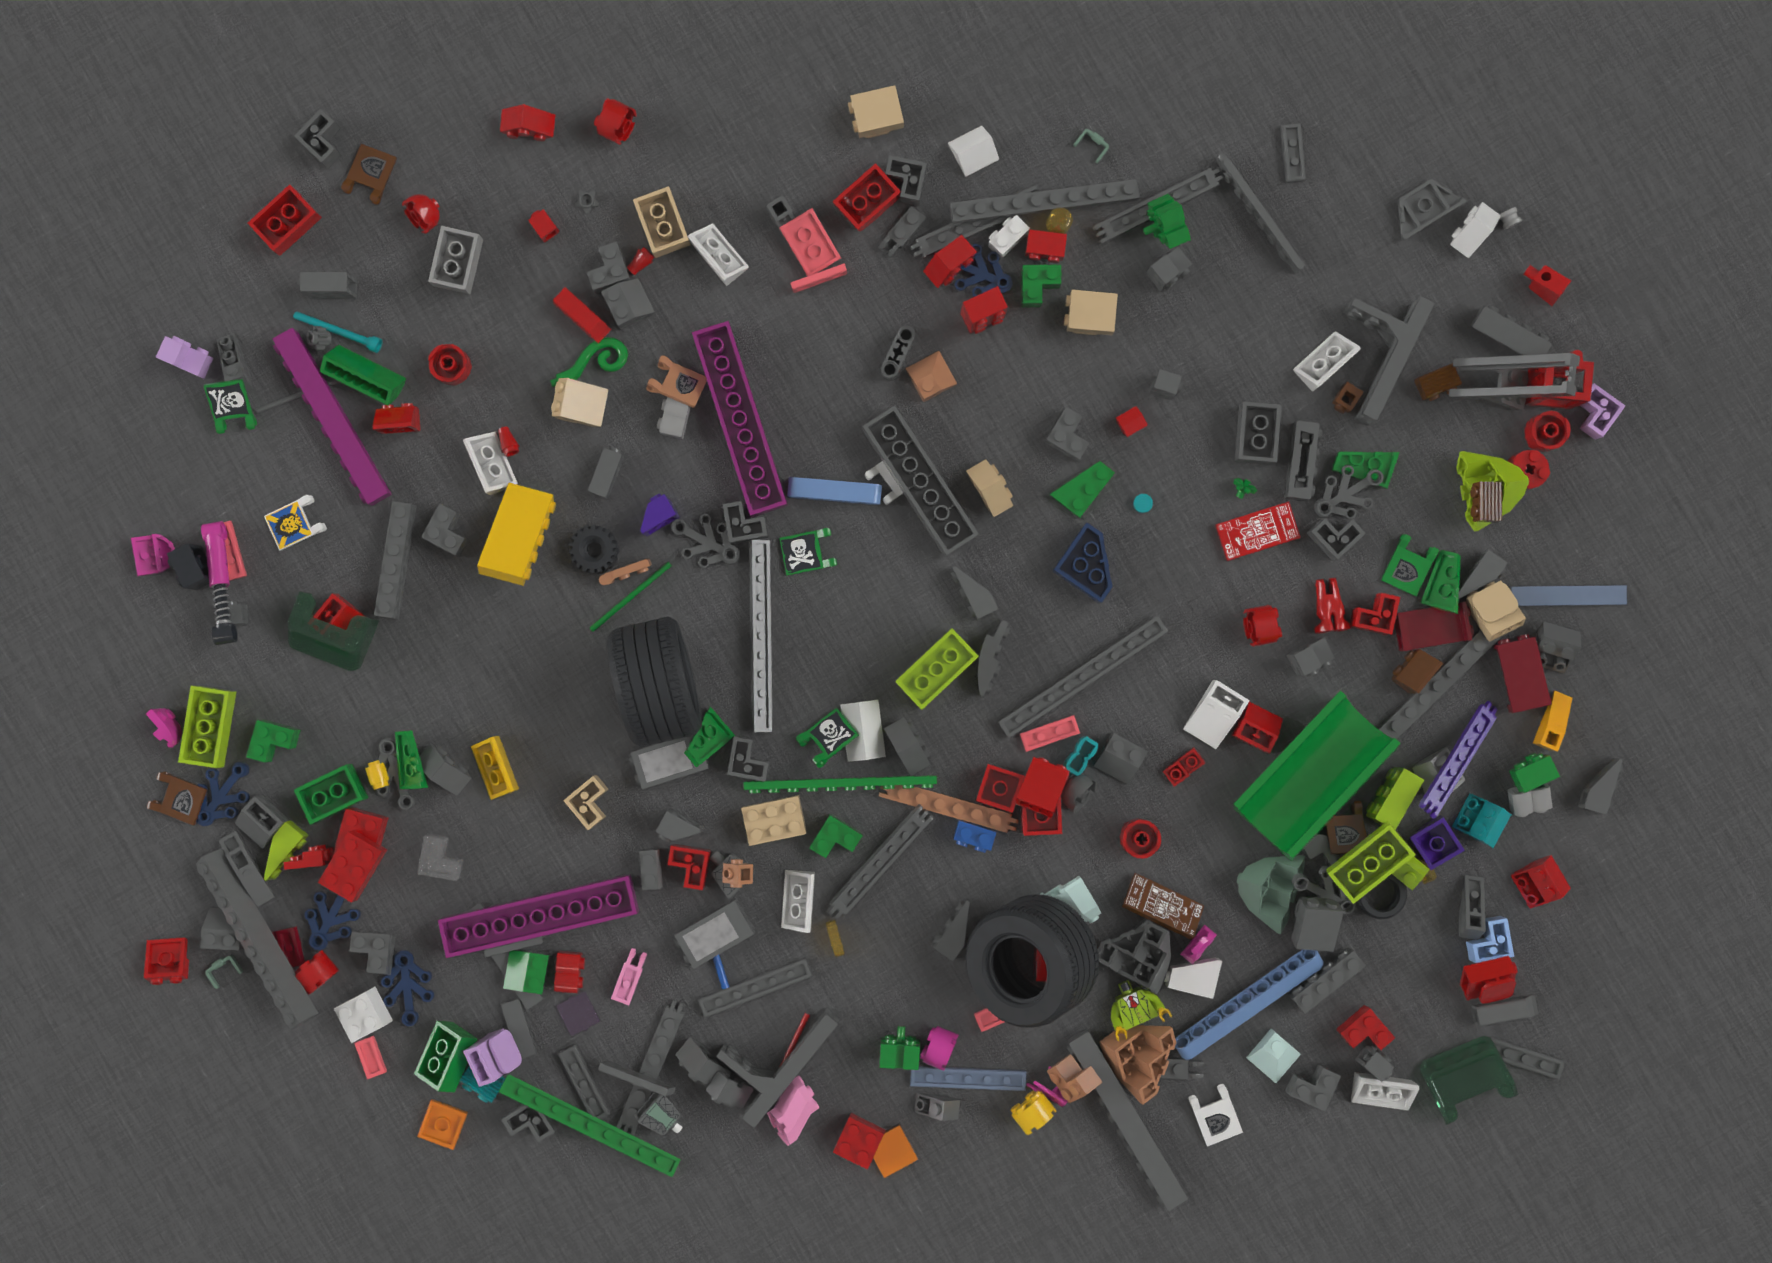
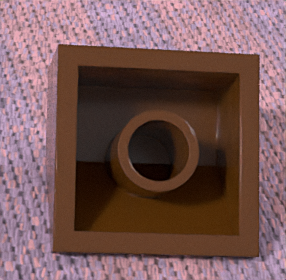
M1421 649L1411 650L1404 659L1406 661L1402 666L1398 665L1392 672L1394 675L1391 680L1407 693L1419 694L1443 663Z

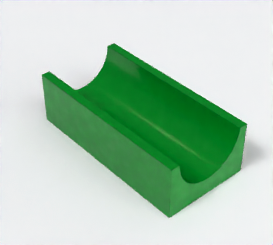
M1340 690L1234 803L1233 809L1292 862L1397 750L1401 743L1396 738L1387 736L1372 725L1353 707L1346 695Z

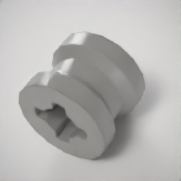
M1516 207L1499 214L1501 215L1499 220H1502L1504 230L1522 222L1521 217L1517 215Z

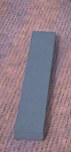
M1627 585L1510 587L1511 592L1518 601V606L1627 605Z
M919 1066V1070H911L910 1086L1026 1091V1070L946 1067L945 1071H942L933 1066Z

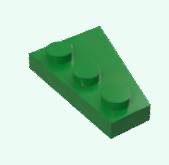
M1337 452L1331 471L1342 474V467L1348 464L1354 469L1351 477L1362 480L1367 477V473L1370 470L1378 469L1382 472L1384 478L1381 484L1375 486L1387 489L1399 452ZM1346 468L1344 470L1345 474H1349L1351 468ZM1377 473L1371 475L1372 480L1378 477Z
M1099 461L1051 493L1050 496L1080 518L1115 472Z
M1440 550L1421 604L1458 614L1461 561L1459 554Z
M711 706L702 718V727L697 734L693 735L684 752L696 768L735 736Z
M413 731L395 732L399 789L428 788Z

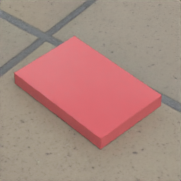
M813 208L779 227L807 276L816 274L841 259Z

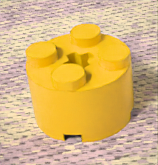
M1031 1091L1025 1096L1026 1100L1022 1104L1017 1103L1011 1108L1012 1117L1026 1135L1032 1134L1031 1129L1034 1127L1038 1130L1054 1116L1052 1112L1056 1113L1057 1111L1042 1091Z

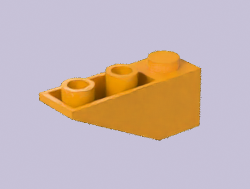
M1554 690L1551 696L1552 705L1547 706L1532 744L1549 751L1558 752L1566 732L1572 697Z

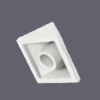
M983 126L948 143L965 177L999 160L993 139Z

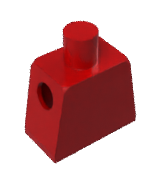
M1530 265L1523 274L1532 280L1529 289L1551 306L1556 303L1571 282L1570 279L1547 265H1544L1540 271Z

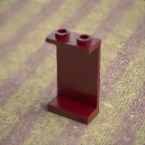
M1466 602L1458 603V614L1433 607L1397 613L1394 625L1399 651L1472 640L1474 630L1473 626L1469 623V606L1466 605Z
M1529 634L1517 636L1518 640L1510 641V638L1498 640V644L1493 645V649L1498 651L1510 704L1507 705L1509 713L1552 705L1536 637H1529Z

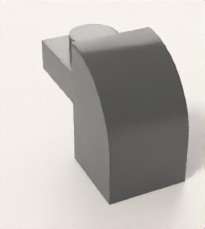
M783 195L765 206L778 229L795 218Z
M1320 833L1302 850L1308 859L1322 854L1328 867L1339 860L1337 854L1330 853L1328 837Z

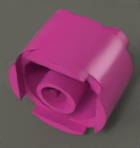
M939 1026L933 1027L927 1039L930 1041L929 1046L925 1045L920 1059H923V1063L945 1071L959 1035Z

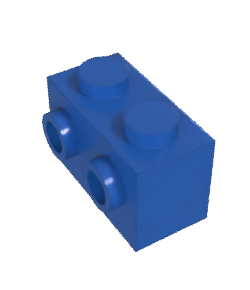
M958 820L953 838L957 840L956 844L967 847L970 844L975 846V850L986 853V850L991 851L997 832Z

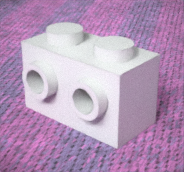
M1017 215L1013 218L1009 217L1002 224L1004 227L999 232L997 230L994 231L989 237L988 247L993 252H997L1001 260L1028 234L1030 229Z

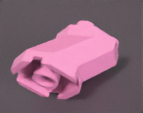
M799 1075L793 1079L781 1094L774 1109L767 1113L772 1126L777 1128L779 1131L777 1134L787 1146L798 1139L809 1116L819 1109L817 1102L812 1098L814 1096L813 1090L809 1085L805 1087L804 1081Z

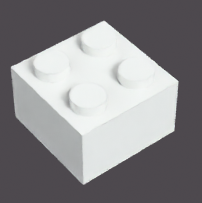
M376 987L334 1008L351 1043L393 1021Z

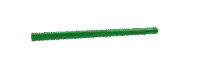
M668 561L594 623L590 630L594 632L672 566Z

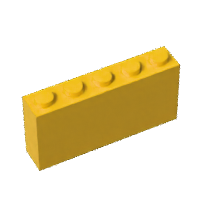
M508 483L477 564L479 574L524 586L525 581L530 579L532 573L531 565L537 560L538 552L536 551L538 546L541 547L543 544L544 529L547 530L549 527L550 513L553 514L556 508L553 494Z

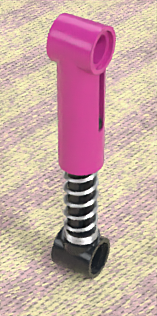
M223 521L202 524L201 534L206 547L209 586L214 589L212 593L215 595L213 601L215 602L214 608H216V611L214 613L217 615L215 618L216 625L212 627V639L215 645L234 643L238 641L236 626L229 619L230 614L228 610L230 608L228 607L229 601H227V596L229 595L226 592L228 590L226 587L230 585L225 543L227 529Z

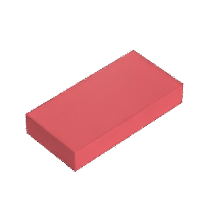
M374 1035L354 1043L367 1079L387 1072Z

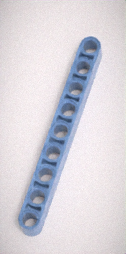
M1302 949L1175 1038V1048L1180 1056L1185 1060L1192 1059L1323 967V960L1318 951Z

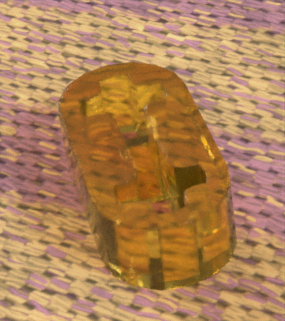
M836 920L826 922L835 957L845 955Z

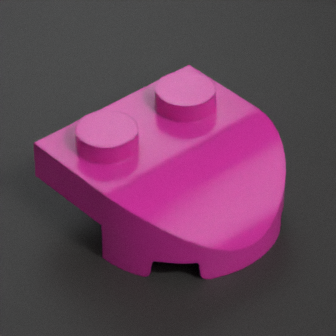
M160 534L131 538L137 577L159 574L170 567L167 561L169 559L167 553L174 550L175 547L167 538Z
M166 708L149 710L146 715L158 728L153 735L159 741L165 739L168 741L167 746L173 748L179 743L182 736V729L175 720V714Z
M1204 925L1180 955L1191 964H1194L1201 957L1204 950L1213 942L1217 934Z

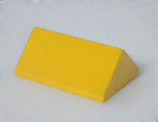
M500 736L490 737L471 746L491 800L519 790Z

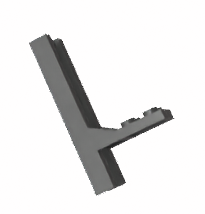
M1420 296L1416 303L1412 302L1402 321L1356 298L1346 305L1343 313L1347 314L1349 319L1354 321L1360 320L1364 322V326L1370 329L1376 328L1389 347L1354 418L1355 420L1367 426L1378 420L1435 304L1434 302Z
M1573 353L1454 359L1453 367H1460L1459 371L1492 370L1498 372V386L1495 388L1450 389L1449 397L1457 400L1486 399L1515 410H1524L1526 398L1575 396L1576 386L1574 383L1576 367L1579 366L1580 356ZM1569 367V371H1565L1568 381H1563L1562 385L1527 386L1529 381L1528 372L1521 370L1528 368Z
M827 1008L777 1071L753 1067L752 1061L745 1056L742 1058L738 1055V1050L730 1044L727 1046L724 1043L719 1049L716 1057L759 1091L745 1109V1114L742 1117L753 1128H755L838 1025L839 1017Z

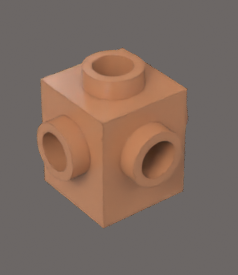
M731 859V863H723V883H728L730 887L740 888L743 884H753V864L743 863L742 859Z

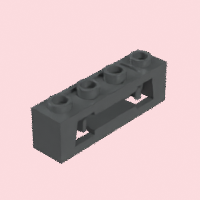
M1298 420L1293 423L1284 494L1285 499L1308 501L1314 496L1315 486L1313 485V478H1316L1317 475L1315 460L1318 459L1320 449L1317 448V443L1322 435V429H1319L1320 423ZM1309 443V446L1306 447L1303 478L1295 479L1299 472L1302 444Z

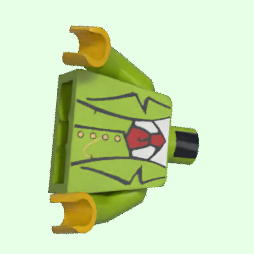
M1129 980L1118 984L1122 994L1115 997L1116 1002L1112 1004L1111 1021L1114 1030H1116L1117 1041H1119V1034H1124L1125 1039H1127L1126 1030L1159 1016L1165 1022L1162 1017L1163 1014L1167 1013L1172 1017L1170 1011L1165 1008L1159 997L1148 989L1142 990L1140 987L1132 989Z

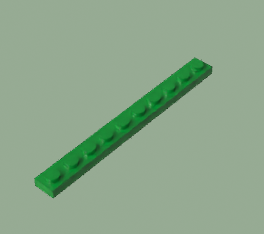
M937 775L767 780L765 782L745 781L744 790H749V793H761L760 789H768V793L780 792V789H787V792H799V788H806V791L810 792L818 791V788L825 787L826 791H836L837 787H845V790H856V786H864V790L876 789L875 786H883V789H895V785H902L903 789L914 788V785L922 784V788H933V784H937Z
M509 1074L505 1077L498 1091L670 1177H673L681 1160Z

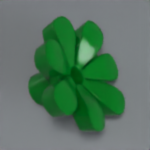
M1240 478L1234 479L1233 483L1237 486L1238 492L1236 496L1242 499L1245 493H1256V487L1249 485L1250 481L1248 479H1245L1244 482Z

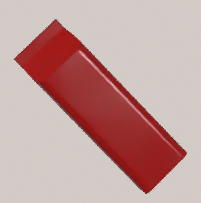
M566 287L553 299L554 305L598 344L611 331L602 319Z

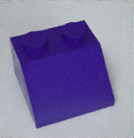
M665 494L653 496L650 499L651 502L647 504L641 526V532L645 536L651 535L680 518L670 499Z
M1442 815L1427 822L1410 836V839L1430 870L1465 851Z

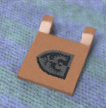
M661 356L658 368L669 370L662 385L653 378L649 379L646 387L647 391L660 393L695 408L707 382L706 376L673 363L666 356Z

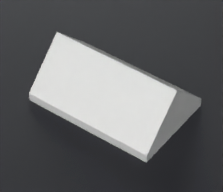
M710 224L688 235L690 243L726 286L749 268L714 224Z
M1335 331L1293 370L1313 392L1361 348Z
M496 431L463 440L486 494L492 496L507 488L508 483L518 484L507 457L501 452L500 441Z
M878 700L841 704V714L859 734V736L846 745L848 762L886 757Z
M785 870L781 928L810 933L815 872Z
M1355 1072L1351 1102L1409 1110L1419 1091V1085L1412 1080L1389 1077L1381 1082L1372 1074Z

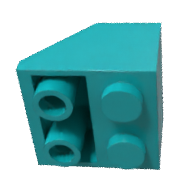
M1470 793L1452 827L1494 848L1512 814L1504 808Z

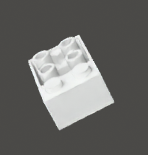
M1212 680L1183 729L1214 749H1217L1250 700L1221 682Z

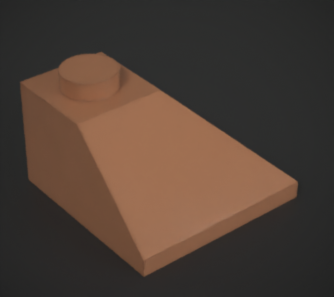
M940 351L906 368L923 402L957 385Z

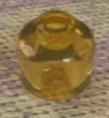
M1058 207L1053 209L1046 221L1048 231L1066 234L1073 223L1072 214L1065 208Z

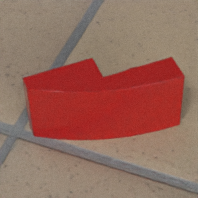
M1193 747L1163 770V773L1175 787L1206 762L1195 747Z

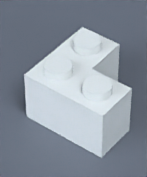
M1483 202L1478 207L1474 206L1468 213V217L1464 220L1465 225L1463 228L1458 227L1452 234L1453 240L1450 245L1469 258L1494 230L1501 215Z

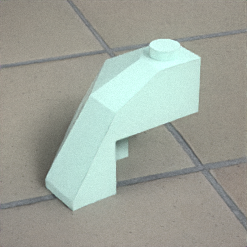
M1077 876L1063 886L1061 884L1045 894L1043 892L1040 893L1041 895L1055 897L1070 905L1089 924L1099 919L1098 915L1101 914L1100 909L1080 876Z

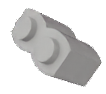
M667 397V400L664 399L661 407L664 414L662 418L659 417L657 429H660L659 433L683 439L691 407Z
M1547 783L1526 793L1518 792L1517 787L1507 790L1510 811L1514 816L1526 817L1532 812L1544 813L1553 808L1550 786Z

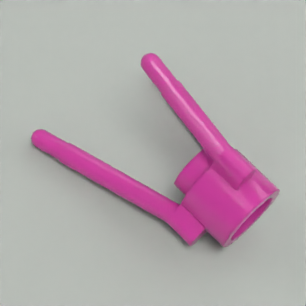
M1037 1081L1033 1082L1034 1085L1026 1083L1027 1087L1036 1092L1042 1091L1048 1099L1061 1107L1068 1103L1062 1097L1058 1087L1051 1091Z

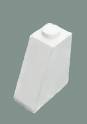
M1209 958L1195 961L1194 964L1188 962L1170 966L1164 980L1166 982L1165 985L1171 989L1213 999L1222 961L1219 958Z

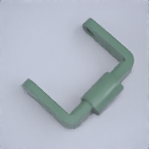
M1085 129L1073 146L1076 147L1085 134L1090 136L1093 141L1105 148L1095 161L1098 164L1108 151L1109 144L1096 132L1093 133L1091 130Z
M233 955L225 958L221 957L205 971L206 976L215 989L219 988V984L211 971L225 965L228 960L231 961L239 974L243 972Z

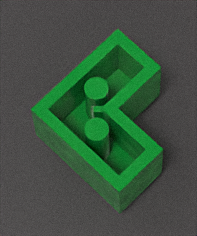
M1061 265L1022 266V308H1041L1042 289L1060 288Z
M257 720L246 757L261 762H272L276 746L287 749L296 748L301 730L267 720Z
M1536 752L1525 756V760L1515 764L1514 769L1509 770L1518 792L1526 793L1560 777L1551 756L1543 755L1542 753L1536 754Z
M830 814L811 844L810 849L826 858L837 842L853 852L863 834Z

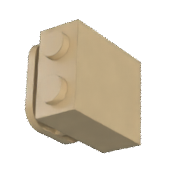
M895 85L850 96L851 102L848 103L850 114H854L855 121H852L854 133L858 132L859 138H871L887 134L892 130L904 128V120Z
M1071 290L1070 295H1066L1065 306L1069 307L1068 314L1064 316V326H1067V331L1086 335H1113L1115 331L1118 294Z
M560 378L555 386L554 401L551 406L552 417L591 427H601L608 389L569 378Z
M1502 581L1497 583L1491 582L1479 592L1475 590L1467 595L1465 602L1470 608V614L1489 642L1524 625L1526 617L1518 607L1517 599L1509 587L1502 583Z

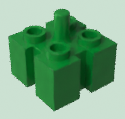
M1166 194L1147 203L1149 208L1147 215L1150 221H1154V223L1143 228L1145 235L1153 233L1155 238H1159L1161 243L1165 244L1169 249L1191 240L1188 227L1185 224L1182 205L1174 201L1173 197Z
M905 1026L897 1027V1036L885 1035V1037H881L880 1068L919 1070L920 1040H917L915 1036H905Z

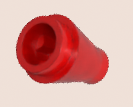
M645 247L638 249L627 269L633 275H636L639 271L653 263L652 260L655 257Z
M509 427L500 428L498 433L501 452L506 457L517 454L519 452V444L510 432Z

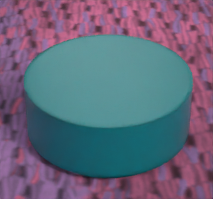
M1139 494L1133 501V507L1139 513H1146L1153 506V500L1148 494Z

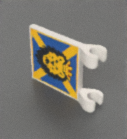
M305 495L264 516L279 551L327 530L325 523H317L311 527L302 507L314 503L312 495Z

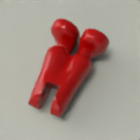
M1329 578L1330 593H1326L1323 579L1316 580V614L1321 619V623L1315 626V634L1351 629L1350 623L1344 619L1345 608L1340 597L1336 578ZM1331 615L1334 617V624H1332Z

